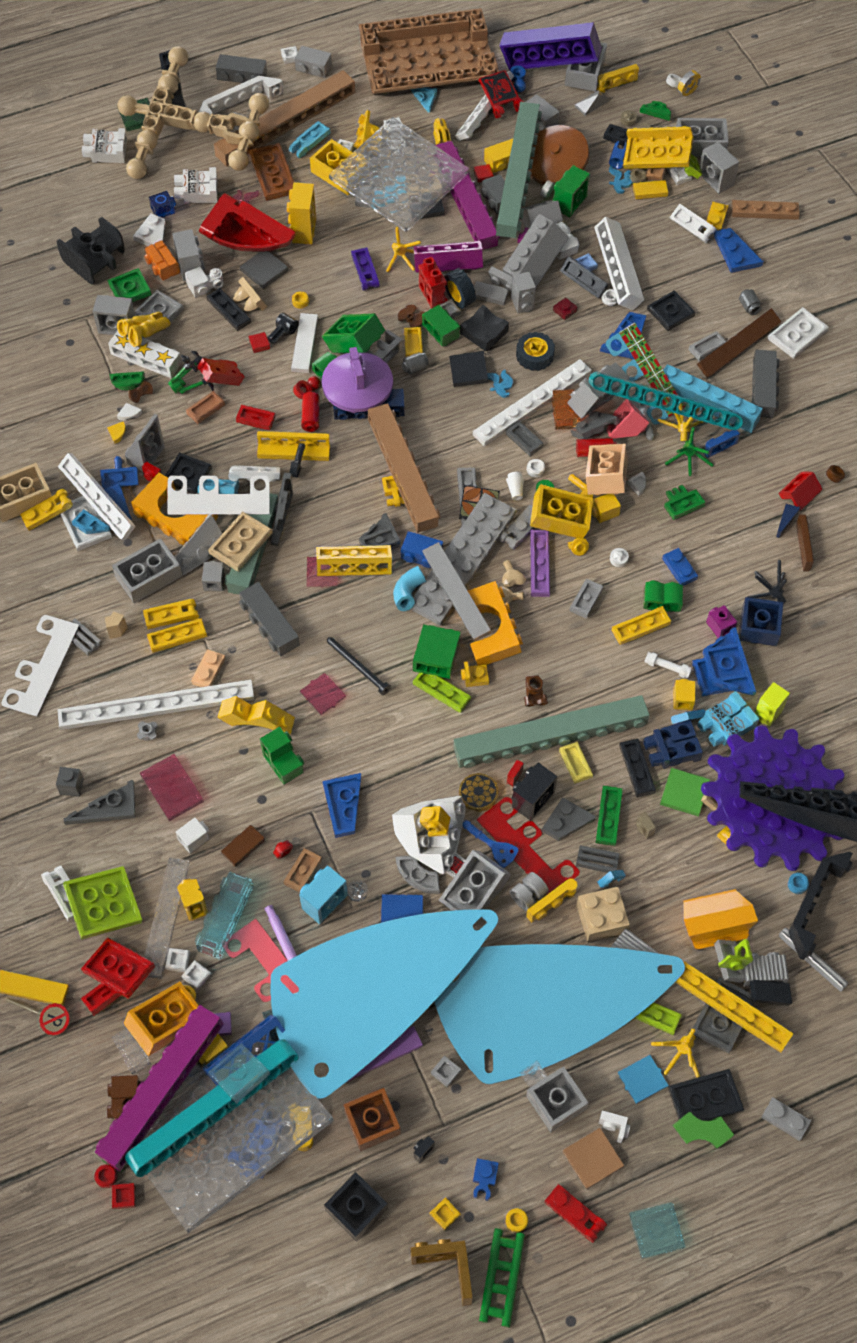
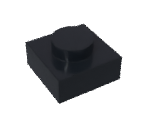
M427 1136L425 1140L421 1138L413 1148L415 1150L413 1154L419 1163L435 1147V1141Z

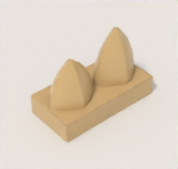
M242 277L238 281L241 286L236 291L233 301L239 302L248 298L244 311H252L258 307L263 311L268 306L250 283Z

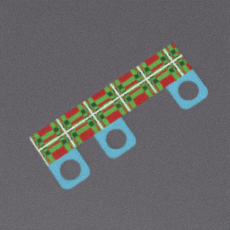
M636 323L631 324L606 341V346L611 355L617 356L627 349L632 354L634 359L624 365L622 370L626 373L629 366H634L637 369V375L630 377L628 381L634 382L644 375L652 388L678 395ZM615 339L619 340L622 344L619 351H614L611 348V342ZM669 397L663 399V405L669 403ZM651 406L646 411L653 424H659L658 419H654L651 415L652 410L656 407ZM661 409L662 417L660 419L665 420L674 413Z

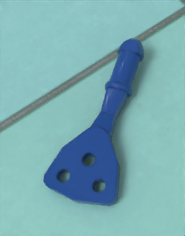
M463 821V828L491 848L495 861L502 868L507 867L514 860L518 853L516 846L506 842H495L489 839L482 830H479L470 821Z

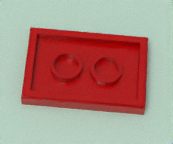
M107 938L83 965L81 970L84 974L129 999L156 966L148 959Z

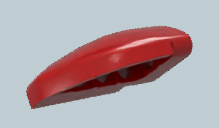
M226 193L220 197L199 228V233L224 247L245 252H266L284 248L290 245L296 236V233L245 201H241L239 204L238 200Z

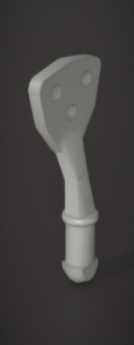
M646 394V400L651 399V394ZM629 400L649 421L645 430L646 438L653 440L652 423L646 412L650 406Z

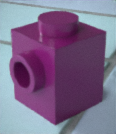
M725 605L719 608L715 607L708 613L706 623L717 638L725 636L737 625V621Z

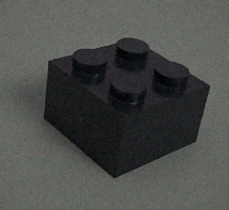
M539 762L534 768L531 766L525 773V778L522 781H518L512 789V808L531 821L555 793L557 775Z
M355 1172L324 1204V1208L357 1242L388 1210V1203Z

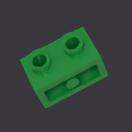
M440 305L422 314V325L442 347L459 338V323L453 320L448 311Z

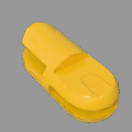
M437 118L434 121L433 135L436 145L451 141L449 129L443 118Z

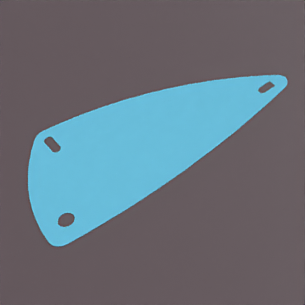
M488 909L455 910L390 920L329 940L276 967L271 974V1006L273 1016H276L285 1029L282 1033L276 1026L279 1040H287L299 1055L298 1061L296 1063L293 1061L290 1065L307 1091L315 1098L321 1099L329 1096L392 1044L425 1012L462 971L497 925V914ZM483 917L487 923L480 930H474L473 924ZM283 975H287L298 986L299 991L296 994H293L281 982ZM321 1062L329 1067L328 1074L322 1078L317 1077L314 1073L315 1065Z
M560 944L486 946L478 949L460 972L458 980L451 982L435 1000V1005L446 1034L461 1059L480 1081L485 1084H493L548 1067L604 1039L624 1026L659 998L683 974L685 965L682 959L676 956L610 947ZM660 965H672V973L661 974L657 969ZM487 1049L493 1052V1071L491 1073L485 1071L484 1052Z

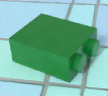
M423 624L413 658V672L450 679L460 644V631Z

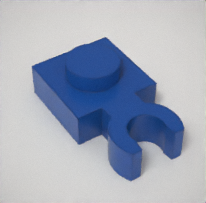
M477 1158L473 1182L479 1183V1185L474 1189V1199H477L479 1191H484L486 1193L485 1201L489 1200L490 1189L488 1185L495 1186L499 1162Z

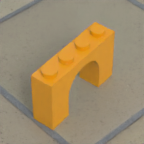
M158 473L131 502L133 513L138 518L147 520L151 526L160 528L165 535H171L181 545H184L209 514H187L179 518H171L162 514L160 510L168 500V477ZM172 481L171 487L175 490L174 482ZM211 514L216 521L218 514Z
M496 581L468 590L480 613H492L501 620L499 629L492 636L470 643L477 665H488L522 653L520 645H523L520 634H515L514 629H517L514 618H509L508 614L511 613L509 605L502 600L505 597L502 587H498Z

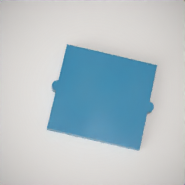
M651 1055L618 1072L625 1085V1090L630 1093L635 1104L669 1086L661 1074V1068L657 1067Z

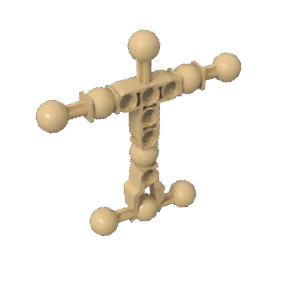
M173 47L168 55L169 62L171 63L168 71L162 70L163 75L158 80V86L153 94L150 105L137 103L135 98L130 95H125L118 101V111L122 115L132 116L135 113L145 115L144 126H142V131L138 134L137 142H135L138 152L136 157L127 163V174L133 179H141L147 173L145 159L147 154L153 155V149L157 145V139L164 125L187 130L193 129L201 133L209 131L210 134L214 133L216 136L225 138L228 143L238 144V149L230 153L228 163L236 171L246 169L249 165V157L246 153L249 145H253V141L259 136L258 126L261 124L258 120L260 114L265 113L269 108L268 98L262 93H256L249 99V108L251 110L249 118L235 113H230L228 116L214 115L212 113L210 115L207 112L197 113L196 110L192 111L190 108L172 105L171 99L174 98L173 94L177 91L178 83H180L177 73L180 67L187 64L189 56L183 47ZM234 126H240L239 134L230 131Z

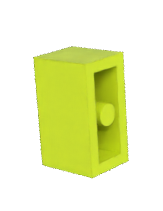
M775 682L761 696L755 711L759 722L769 727L782 713L790 694Z

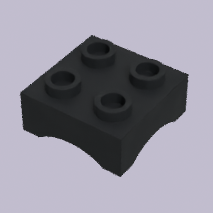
M484 305L479 307L470 319L460 325V334L486 352L509 331V322L495 316Z

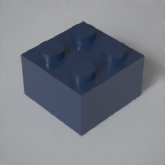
M745 597L741 611L740 641L777 646L781 636L783 602Z

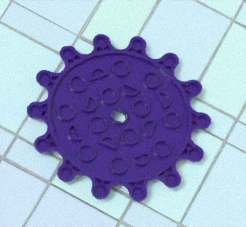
M759 725L754 729V740L752 742L744 741L737 734L730 735L727 738V744L731 749V755L729 757H722L718 754H713L708 758L709 766L718 774L717 780L714 782H704L701 785V792L705 796L714 798L718 803L717 809L710 812L707 816L709 824L713 826L726 825L730 829L731 834L726 841L727 848L731 851H738L743 846L751 847L755 854L754 862L761 868L768 865L771 857L779 856L790 871H796L799 868V856L802 853H809L817 861H822L823 858H826L827 850L823 845L824 838L832 837L836 840L844 838L797 823L739 797L740 781L765 783L767 787H773L775 784L783 785L785 789H793L794 786H798L807 791H810L811 788L835 790V786L844 780L845 775L841 769L829 770L823 766L821 760L825 755V747L817 744L811 749L802 748L798 743V732L795 729L786 730L782 739H774L770 735L768 728L764 725Z

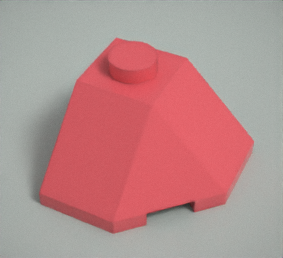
M625 399L613 414L618 417L620 423L614 425V423L612 425L609 424L606 431L609 437L613 439L638 436L639 433L646 430L649 421L628 399Z

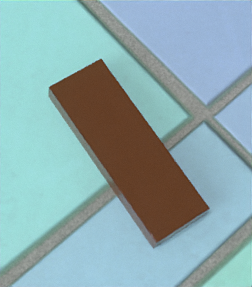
M804 514L799 515L796 528L803 572L811 570L814 559L807 516Z

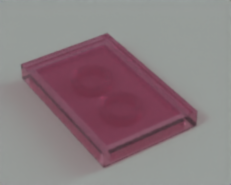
M175 754L140 772V776L168 821L204 802Z

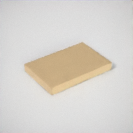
M242 511L209 548L208 552L239 572L273 532L271 528Z

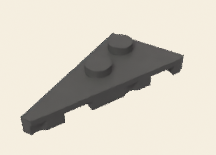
M284 472L279 492V502L275 506L276 518L271 545L279 546L294 494L291 473Z
M130 780L127 782V785L120 789H113L107 795L88 803V806L84 809L70 813L64 818V824L136 818L134 781Z

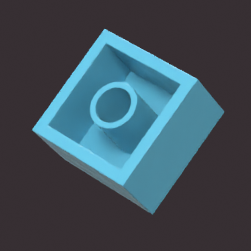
M328 865L324 870L320 869L315 874L314 880L310 884H305L300 890L299 896L302 910L318 924H321L348 896L346 880Z

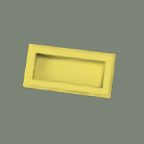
M578 741L559 748V752L574 784L593 778V773Z

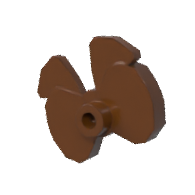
M406 305V308L399 311L397 315L398 321H407L410 327H421L422 314L425 312L422 311L414 315L416 306Z

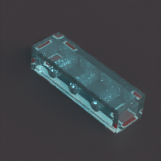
M230 871L227 877L222 879L220 884L221 891L219 895H215L212 901L213 908L210 914L207 913L204 918V928L202 932H198L195 938L198 952L220 960L222 959L253 890L252 879Z

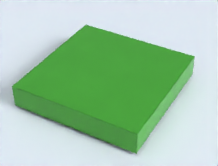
M671 768L660 805L699 817L703 804L701 799L704 795L701 792V785L704 782H709L710 779Z

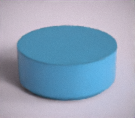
M794 873L788 880V888L795 894H803L809 887V879L802 873Z

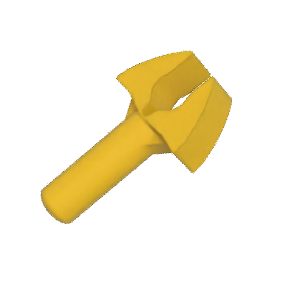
M574 474L568 477V480L582 490L580 495L593 498V495H588L587 484Z

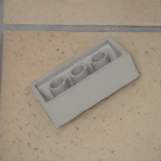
M538 214L502 269L503 272L512 277L513 275L529 272L537 288L569 236L553 221Z

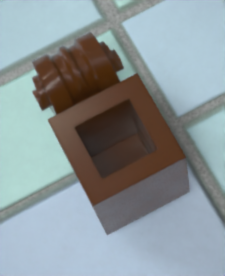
M138 1075L111 1076V1083L108 1084L107 1088L108 1097H111V1105L107 1106L108 1119L119 1118L126 1102L132 1100L135 1096L136 1089L141 1083Z

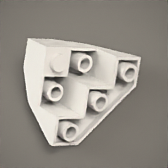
M462 796L420 802L402 808L392 815L395 835L410 856L440 874H444L450 869L454 861L452 854L457 852L462 823L465 817V804L463 803ZM441 806L450 816L448 836H428L427 829L420 823L423 807Z

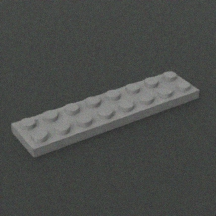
M486 493L483 494L445 550V554L465 587H467L516 513L515 508ZM432 570L426 578L427 582L421 585L413 597L415 603L410 610L441 626L453 608V604Z

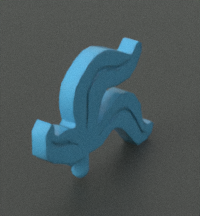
M612 166L609 167V172L615 176L614 182L610 181L609 184L614 185L617 193L623 194L624 190L621 187L628 188L632 185L630 179L631 171H626L624 179L620 180L622 178L621 171L613 169Z
M506 370L501 372L503 382L500 384L499 375L487 373L488 379L494 382V387L490 388V391H496L503 398L509 397L510 393H506L505 390H509L512 387L513 379L506 374Z

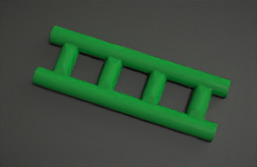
M495 1228L479 1322L488 1323V1318L491 1316L501 1318V1326L510 1328L525 1234L516 1233V1239L514 1240L502 1237L503 1230ZM500 1246L514 1249L512 1263L498 1260ZM497 1269L510 1272L508 1286L494 1283ZM493 1293L506 1295L504 1309L490 1307Z

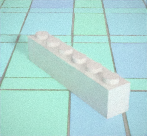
M604 217L594 228L618 305L634 310L644 301V297L619 222Z

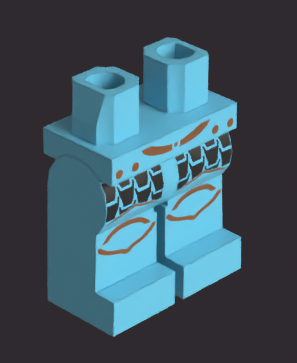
M735 691L730 694L729 698L708 709L704 717L698 721L697 726L702 732L708 729L713 732L709 735V741L713 746L719 744L725 746L730 735L737 734L742 736L756 728L759 718L749 706L746 707L747 703Z

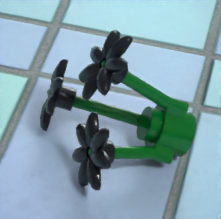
M191 351L195 356L193 361L188 356L181 355L182 361L185 364L179 373L168 382L174 393L180 392L183 394L203 384L204 386L208 384L211 390L214 391V384L206 382L204 378L200 382L184 387L186 382L183 380V377L192 369L197 372V366L203 357L199 356L197 351Z

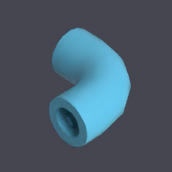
M418 565L403 574L394 587V602L400 611L410 610L414 606L415 601L412 592L418 586L427 582Z

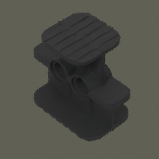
M103 217L98 219L100 226L91 233H83L77 227H73L71 229L73 238L66 243L61 239L56 241L62 261L91 285L95 283L94 275L106 266L113 271L117 268L116 261L110 254L116 250L120 253L125 252L121 233Z

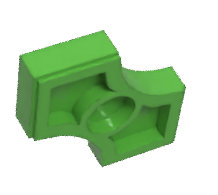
M688 1112L672 1125L686 1144L701 1139L710 1142L715 1148H719L734 1136L720 1116L713 1120L703 1121L696 1118L691 1112Z

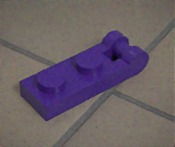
M368 248L352 250L351 256L362 290H368L370 287H380Z

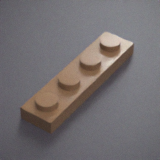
M732 200V217L799 219L798 202Z

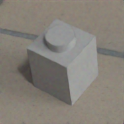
M204 562L202 576L204 591H223L225 574L223 562Z

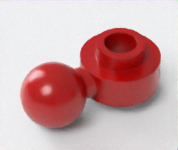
M316 376L310 377L307 382L300 380L294 385L293 392L296 397L302 399L304 393L319 389L321 381Z

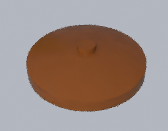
M555 125L535 134L538 135L537 144L533 145L535 147V155L531 157L533 159L532 169H529L532 173L531 177L535 181L545 185L549 180L555 185L557 181L562 179L565 171L569 170L573 165L585 170L590 153L587 140L580 131L570 126Z

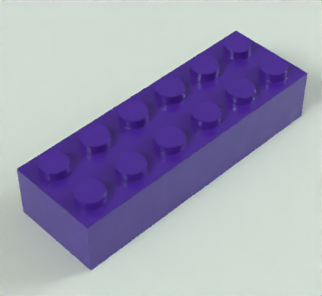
M594 22L504 32L499 45L509 71L513 66L530 69L596 62L599 60L602 50Z

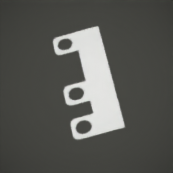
M170 476L168 478V514H241L242 511L246 514H269L268 476H252L250 479V494H219V480L217 476H201L199 479V494H187V479L185 476ZM180 479L183 482V488L180 491L172 489L171 483L173 480ZM207 479H211L215 483V487L211 491H207L203 487V482ZM257 479H263L266 483V487L262 491L254 488V482Z
M48 615L41 617L36 629L40 633L52 636L39 664L26 660L20 662L15 676L30 681V685L26 693L8 689L1 702L2 706L33 716L38 715L79 624ZM52 620L54 623L53 628L50 630L42 629L43 621ZM24 665L32 667V673L28 676H23L20 673V669ZM13 693L17 694L19 701L14 705L8 704L7 697Z

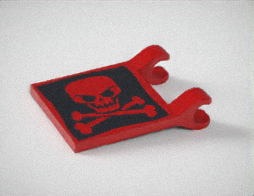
M506 70L478 79L493 108L495 118H501L505 113L500 105L512 101L515 111H519L520 102L524 101L519 98Z

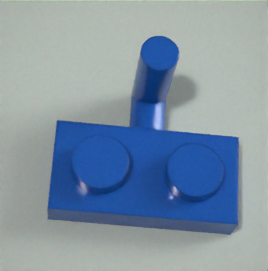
M120 456L114 458L115 469L100 470L103 489L117 484L121 487L139 486L138 468H122L124 460Z

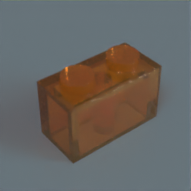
M574 389L553 390L552 392L555 430L573 429L577 421H580V417L567 404L572 398L570 395Z

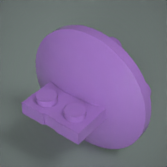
M353 347L349 348L350 353L335 358L327 365L322 375L323 392L334 406L352 413L368 411V409L384 403L392 392L393 375L391 369L386 362L373 354L359 353L357 348Z

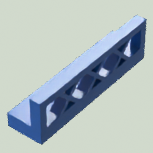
M269 1015L202 1069L218 1086L220 1082L215 1076L217 1072L221 1069L229 1070L230 1077L233 1075V1070L238 1071L241 1069L234 1068L235 1058L239 1055L247 1056L246 1064L249 1063L250 1057L256 1058L258 1056L251 1054L254 1043L263 1042L264 1052L268 1049V1043L273 1045L277 1042L268 1040L270 1031L276 1026L282 1033L285 1029L276 1016Z

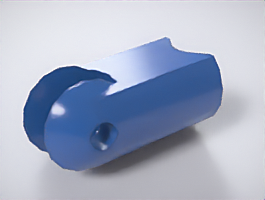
M620 140L614 144L609 159V165L612 168L620 169L623 167L627 142H625L624 149H619Z

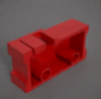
M202 358L197 366L206 382L239 386L245 378L235 361Z

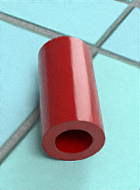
M306 392L302 396L301 427L307 432H314L319 428L320 396L315 392Z
M613 438L576 439V456L588 457L589 447L593 445L617 443L613 441Z

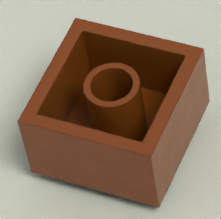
M384 1088L343 1104L344 1112L360 1151L401 1135L400 1125Z

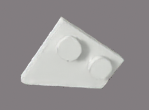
M150 214L133 235L134 241L146 246L154 245L160 240L163 241L166 226L165 219Z

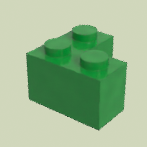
M279 726L261 737L260 744L263 757L283 785L304 773V761L299 754L295 755L292 751L294 748L291 744L292 738L287 731L284 732Z

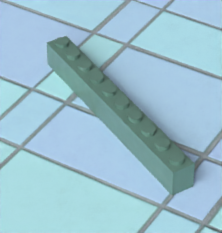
M520 102L497 220L496 236L516 238L517 231H521L522 221H519V219H523L524 209H522V206L526 204V196L524 194L528 193L529 184H526V181L530 182L531 171L529 169H532L533 159H531L535 155V147L533 145L537 144L538 137L535 133H539L540 123L537 122H541L542 111H539L540 104Z
M640 695L454 739L453 748L459 768H471L479 763L488 764L496 759H509L514 755H526L532 751L539 749L547 750L556 745L564 746L570 742L577 740L585 741L594 736L603 737L608 733L615 731L619 733L632 727L641 728L648 723L649 713L643 696Z

